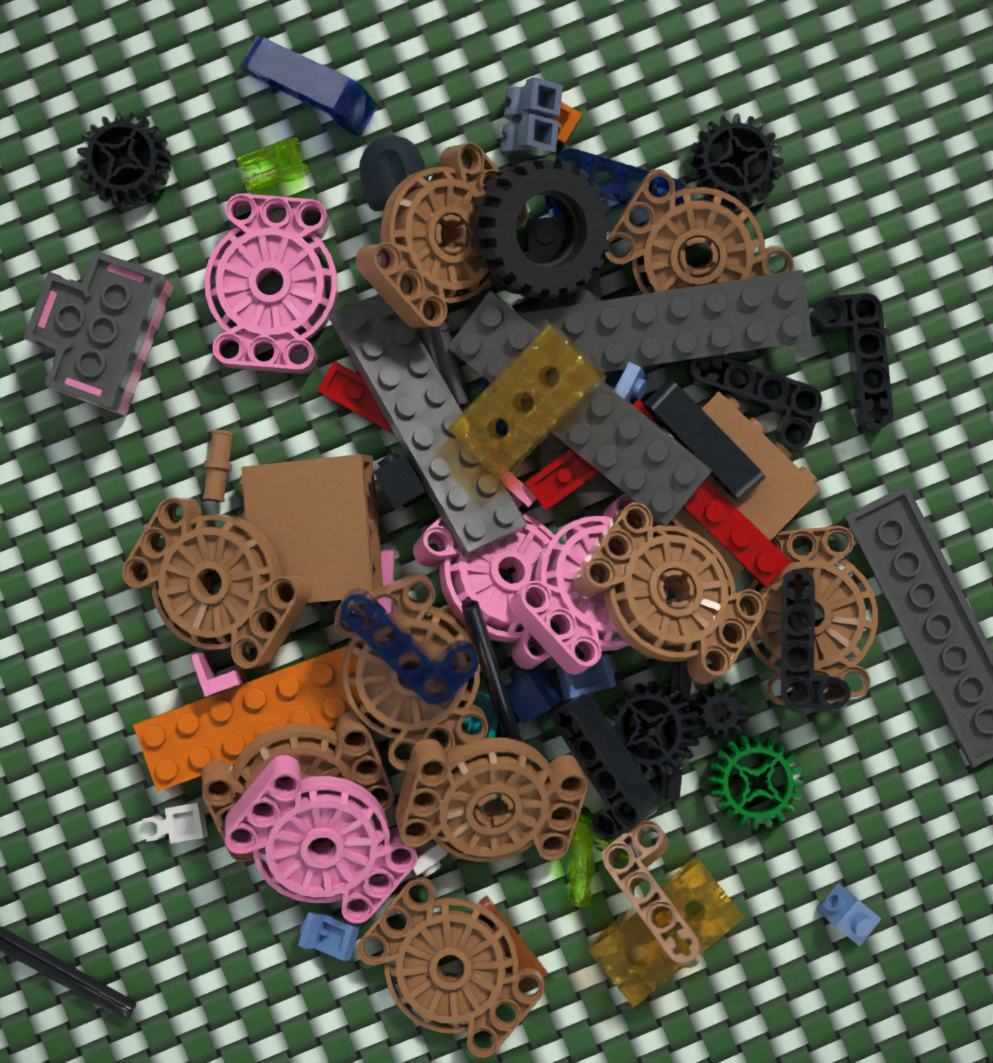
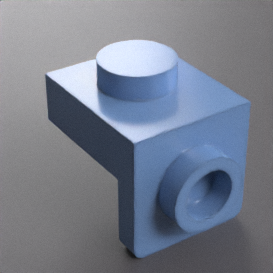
M628 362L625 369L613 371L607 385L633 405L645 394L649 379L641 367Z
M607 653L601 654V658L596 664L580 674L573 675L563 670L560 665L555 666L564 700L616 687L614 679L615 668L609 660Z
M840 884L834 887L817 909L823 917L859 946L881 921L878 915Z
M309 912L300 928L301 937L298 946L304 949H316L342 961H348L351 959L361 926L327 912Z

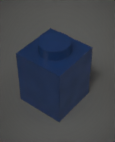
M542 663L531 670L517 669L509 674L512 681L505 685L511 706L522 725L564 700Z

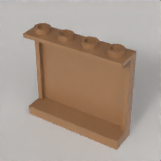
M718 391L702 410L758 466L765 475V479L740 503L734 500L710 475L706 479L771 541L820 490L815 484L817 478L804 466L798 468L790 460L792 454L781 443L776 442L773 444L764 435L767 431L761 423L753 417L748 420L739 411L742 407L735 398L728 393L723 396ZM683 507L669 523L671 526L693 531L706 539L719 551L727 563L733 579L745 568Z
M357 454L241 467L242 475L239 478V489L244 496L245 510L242 512V519L254 525L267 537L276 552L281 567V576L299 575L309 582L311 596L307 603L347 600L383 586L373 456ZM288 583L285 594L291 601L294 596V589Z

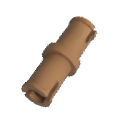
M212 430L209 458L204 461V468L207 469L202 499L212 502H225L228 472H232V464L229 463L234 433L225 430Z

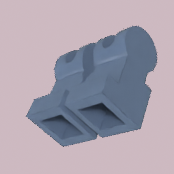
M531 77L526 80L524 86L507 89L506 101L511 104L508 108H505L504 118L520 123L503 125L502 135L506 136L507 139L501 143V155L511 158H529L530 155L543 156L556 153L559 121L552 120V118L560 116L563 85Z

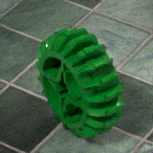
M758 733L753 735L752 744H749L746 735H741L739 737L740 748L730 740L727 742V746L731 750V754L727 755L721 750L717 752L718 757L723 759L724 762L722 766L715 762H712L710 765L712 769L719 771V776H709L708 782L719 784V787L712 789L709 793L711 797H723L715 804V807L718 810H722L729 806L725 813L727 820L730 821L739 814L737 825L740 827H744L748 818H750V825L753 830L759 828L760 819L763 820L765 827L771 828L773 824L771 816L774 815L782 823L785 821V817L781 813L783 808L791 813L795 811V807L788 803L790 798L801 800L802 795L794 792L793 787L804 786V781L793 779V775L800 774L803 769L799 765L790 767V764L797 758L795 753L782 756L787 749L785 743L781 742L773 749L775 738L772 736H768L764 745H762V738ZM751 753L769 754L764 762L761 761L753 768H748L738 761L743 756ZM777 763L783 775V785L780 793L771 784V776L775 771L774 766ZM731 769L741 778V787L737 792L739 795L735 800H733L728 787ZM743 770L757 777L762 774L763 778L760 780L764 781L763 786L769 792L756 786L749 789L748 785L752 783L748 781L749 777L743 773ZM759 795H764L773 801L772 804L762 809L751 810L743 808L747 801L751 802L752 799Z

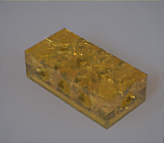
M548 325L448 429L497 480L506 478L606 376L556 325ZM551 367H555L560 374L559 383L555 387L550 386L546 381V372ZM526 392L534 399V407L529 413L523 410L520 403L521 397ZM500 418L504 419L509 427L508 434L504 438L496 432V423Z
M696 856L660 884L665 894L701 941L703 950H706L745 918ZM698 901L701 903V908L696 915L688 916L684 914L685 906L689 902ZM631 907L587 943L588 951L633 1008L683 968L669 957L634 907ZM670 911L658 913L655 918L656 927H660L662 924H670L672 913ZM678 933L672 937L681 948L680 953L686 957L692 953L689 949L690 945L686 944ZM636 946L646 948L645 955L639 960H633L628 957L630 950Z

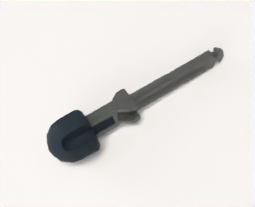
M395 135L384 136L374 140L364 150L359 167L369 207L375 212L383 211L388 198L398 184L407 176L426 169L418 147L407 138ZM428 175L423 177L429 182ZM423 306V315H424V317H425V315H426V310H425V307ZM446 317L445 321L439 326L420 329L425 340L427 352L468 421L471 412H465L464 409L465 403L469 401L456 354L447 348L452 338Z

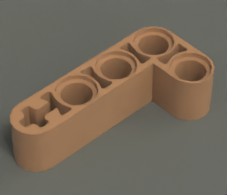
M645 820L608 845L603 853V864L669 957L681 967L692 968L702 960L704 954L703 946L647 869L649 865L667 851L668 838L656 822ZM647 833H658V841L654 846L647 848L642 846V839ZM621 853L629 854L628 865L622 869H615L613 862L616 856ZM641 882H649L651 886L649 894L644 898H636L634 896L635 887ZM670 911L672 913L671 923L664 928L656 927L655 918L658 913ZM677 933L686 944L690 945L689 949L692 953L687 957L680 953L681 948L672 938Z

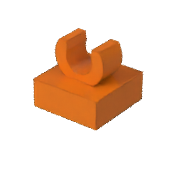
M562 101L560 116L552 118V120L559 121L557 143L565 147L582 119L583 114Z

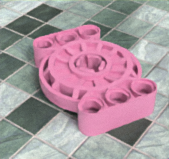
M236 194L227 201L225 207L226 215L235 229L228 232L216 245L208 260L205 273V295L210 311L218 324L226 331L214 340L213 353L223 365L229 368L294 374L308 373L313 370L317 363V354L308 340L314 337L327 323L331 312L335 308L338 295V276L332 256L322 240L318 238L328 230V214L324 206L319 201L313 199ZM241 206L252 208L251 215L245 220L235 218V213ZM275 209H284L287 212L286 218L280 223H273L269 220L270 214ZM315 211L321 214L322 217L318 224L314 226L304 224V217L308 213ZM320 251L326 257L330 269L323 268L317 256ZM216 269V287L213 288L212 280ZM272 271H276L278 275L283 277L284 283L281 290L274 295L263 294L258 287V283H261L266 276L272 274ZM329 280H331V287H332V288H331V293H330V297H329V300H328V299H326V294H327V283H326V282L329 281ZM214 300H219L220 305L224 309L226 314L223 318L218 313ZM325 309L321 318L313 326H311V324L318 318L321 310ZM230 342L238 343V354L230 359L224 358L222 353L224 346ZM264 345L272 346L274 348L273 357L265 362L259 361L257 359V352L260 347ZM298 348H305L309 351L308 360L303 364H294L291 360L292 353Z
M627 494L621 495L604 511L603 516L585 517L573 521L559 530L543 548L537 563L535 581L525 584L512 596L510 601L511 612L563 670L573 675L580 674L596 664L601 658L602 651L618 650L629 646L625 640L611 641L612 639L622 637L609 619L603 594L585 597L576 590L573 584L575 572L611 519L620 512L619 508L623 509L628 504L636 502ZM652 515L653 527L665 526ZM626 519L628 524L636 529L634 522L631 519ZM566 534L567 541L563 544H558L557 541ZM608 544L609 550L618 556L616 548ZM590 571L591 578L596 582V573ZM664 585L666 596H668V586ZM525 595L534 598L536 608L528 605ZM550 621L555 622L559 626L560 635L552 631ZM575 648L583 652L585 662L577 658Z
M521 513L527 524L523 531L464 557L442 517H440L414 544L413 553L417 562L427 567L440 566L439 577L443 595L449 608L461 623L467 627L461 609L462 604L469 600H477L490 639L505 643L513 642L511 654L516 665L523 669L535 668L551 655L513 615L510 601L512 596L525 584L535 581L540 555L554 534L538 520ZM428 541L434 542L438 546L439 552L432 550L428 545ZM512 566L516 570L511 574L513 584L502 579L499 574V567L507 570ZM525 595L528 605L536 608L534 598ZM551 627V629H552L553 632H555L556 634H559V635L561 634V631H560V633H559V632H556V631L553 630V628ZM528 643L532 644L536 648L538 653L537 655H534L529 651L527 645Z
M289 755L275 757L225 817L226 847L236 854H246L253 851L258 871L270 886L279 893L297 901L329 903L341 900L343 917L351 923L367 921L417 863L416 847L407 846L402 842L398 827L389 829L383 808L370 792L352 781L338 777L315 776L301 779L300 764L294 757ZM282 776L291 777L289 780H280L278 778ZM259 803H268L269 805H267V806H258L257 804H259ZM373 813H375L380 821L374 819ZM245 829V830H247V831H245V832H237V831H235V830ZM320 837L328 838V839H331V840H332V841L328 840V841L323 842V843H316V842H315V843L313 844L312 848L310 847V843H311L314 839H317V838H320ZM399 848H405V849L402 850V851H395L396 849H399Z

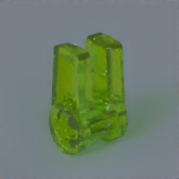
M298 138L284 139L269 147L237 158L240 169L245 172L256 168L261 169V167L269 164H275L272 169L258 174L253 173L252 176L245 178L246 190L254 192L307 176L309 169L306 164H303L299 152L301 148L300 140Z

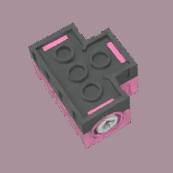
M94 250L90 260L91 266L89 271L86 272L82 283L72 279L70 281L66 280L62 276L48 271L23 338L40 349L56 353L53 359L52 370L47 375L45 385L60 393L126 416L131 396L134 395L142 374L141 369L144 362L146 363L154 342V334L159 329L166 310L167 299L170 298L174 286L161 273Z

